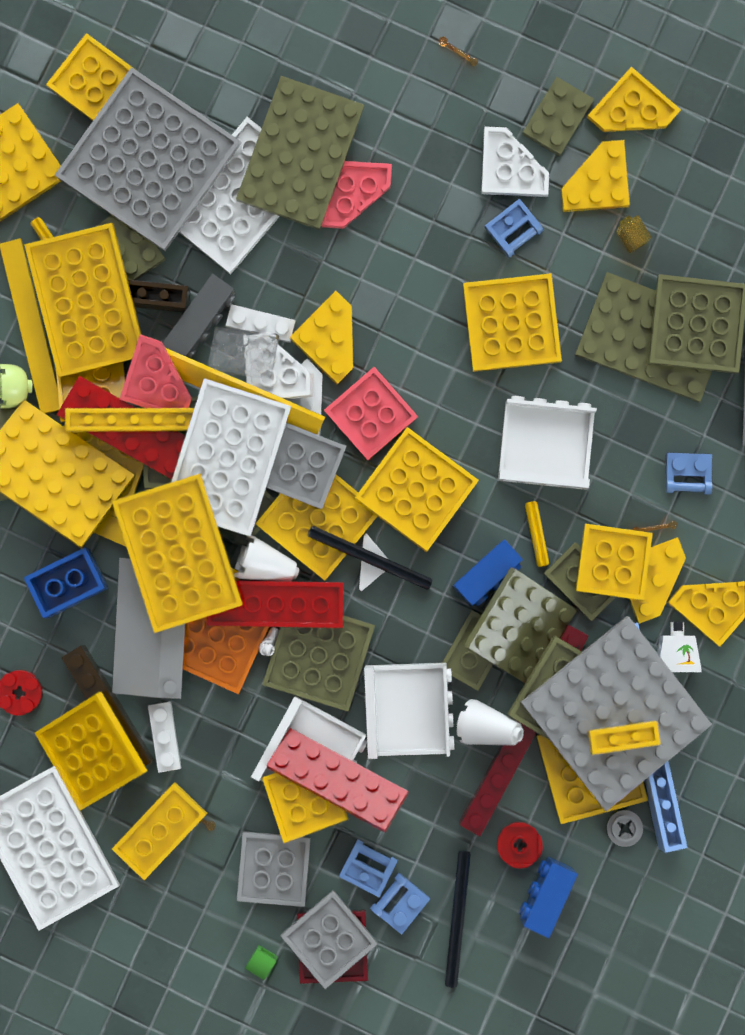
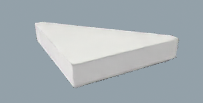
M366 533L363 538V548L387 558ZM361 561L359 589L363 591L385 571Z

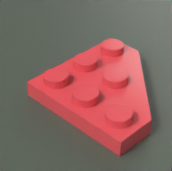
M345 161L322 227L344 229L391 187L392 164Z
M140 334L120 400L144 408H189L192 397L164 344L161 341Z

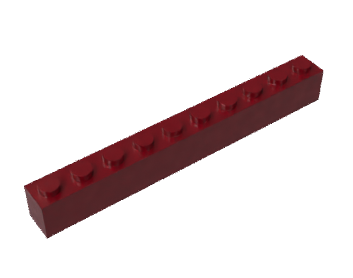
M566 625L560 639L581 651L589 636L570 625ZM520 723L524 730L522 740L516 745H500L459 821L460 826L478 836H481L537 733Z

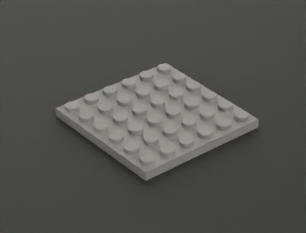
M131 67L58 169L55 176L154 245L166 251L241 145V141Z
M629 616L622 619L521 701L524 708L605 811L613 807L712 725ZM649 721L658 722L661 745L594 755L590 753L588 730Z

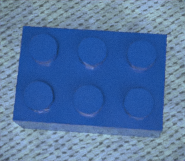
M504 539L452 587L469 606L474 604L479 606L488 598L486 593L490 589L493 591L498 589L503 581L502 578L506 576L510 567L517 570L522 567L519 563L523 559Z
M83 548L23 577L43 618H50L109 589L89 548Z
M548 856L546 861H541L537 870L539 877L536 882L532 881L528 890L530 897L527 903H522L518 914L521 915L520 920L524 927L550 938L578 874L572 867Z

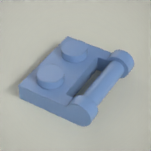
M520 198L484 227L508 258L514 255V251L535 234L539 235L544 231L541 224ZM528 222L531 226L528 230L510 244L505 241L507 237Z
M666 453L665 492L688 491L703 492V494L711 495L712 454ZM674 476L703 477V483L674 482Z
M357 839L339 877L380 897L398 860L393 857L388 858L363 845V842ZM358 853L386 866L384 873L356 859Z
M398 873L395 876L396 880L377 904L374 903L370 909L402 935L428 903L430 897L401 873ZM402 886L406 887L407 891L390 912L387 913L384 908Z

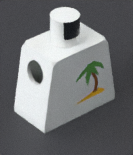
M670 622L671 636L659 637L657 654L671 672H701L696 637L684 636V622Z

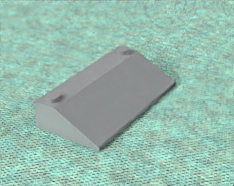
M119 558L112 693L181 699L185 624L154 633L131 559Z

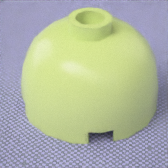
M0 364V369H3V372L0 373V398L3 400V404H0V409L17 408L22 401L27 400L28 393H32V380L27 379L26 372L22 368L12 364Z

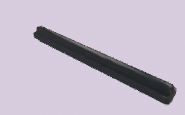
M311 526L307 536L421 588L428 590L431 587L432 579L315 526Z
M464 850L458 852L445 986L450 988H456L458 984L471 854L469 851Z

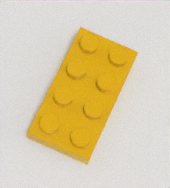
M174 782L112 850L145 880L206 816L207 812Z

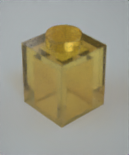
M639 215L633 218L631 216L624 218L619 222L620 226L616 230L629 254L647 244L652 238Z

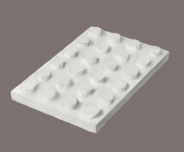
M248 117L232 134V136L241 141V145L179 231L181 235L230 275L280 217L236 201L262 129Z
M204 379L171 482L201 473L218 527L251 536L291 406Z
M55 766L0 796V859L38 931L120 886L81 811H79Z

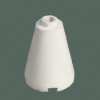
M255 536L246 537L245 540L249 542L247 546L242 545L235 565V569L239 570L238 573L234 574L236 578L282 582L296 580L299 568L296 567L297 563Z
M470 699L465 703L468 706L466 711L460 712L457 723V736L462 738V740H459L461 743L473 745H516L523 738L524 730L519 722L478 700Z

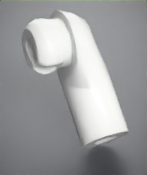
M271 627L265 639L260 643L259 651L262 655L271 656L274 653V645L279 629Z

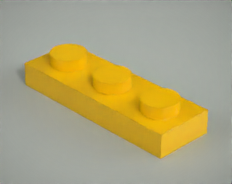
M657 721L588 730L590 753L592 755L661 745Z

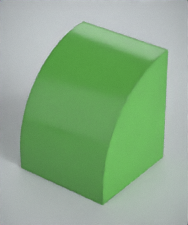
M258 945L244 969L265 980L276 963L278 956Z

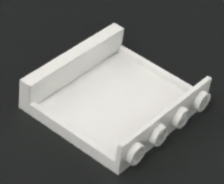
M511 396V399H507L505 403L498 481L587 490L590 483L588 475L594 413L597 411V408H591V404L578 403V406L569 405L568 401H556L555 404L547 403L546 399L534 398L533 401H524L525 397Z
M447 663L366 665L364 675L368 759L393 755L446 754L447 757L450 756V750H454V736H449V727L454 726L453 714H449L448 705H453L452 691H448L447 682H452L451 669H447Z
M295 696L251 777L263 782V777L275 773L267 769L266 765L290 728L357 763L354 760L357 752L362 753L367 745V740H365L366 734Z

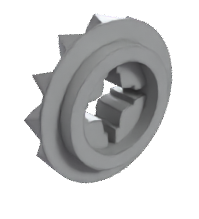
M629 810L617 811L610 816L606 825L609 838L616 845L622 847L636 844L643 834L641 819ZM629 822L628 828L632 834L626 832L620 834L621 828L617 823L625 825Z

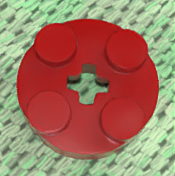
M16 670L5 674L0 680V707L7 713L25 715L32 712L40 704L43 697V688L33 673L25 670ZM21 686L22 691L25 692V696H21L20 699H17L16 694H14V690H17L18 687Z
M510 823L502 828L497 838L499 855L504 862L513 868L521 869L531 866L542 853V838L537 830L528 823ZM517 839H522V842L526 843V847H522V851H517V847H513Z

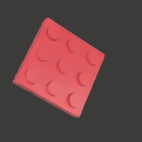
M375 367L324 409V412L367 461L418 418L417 414Z

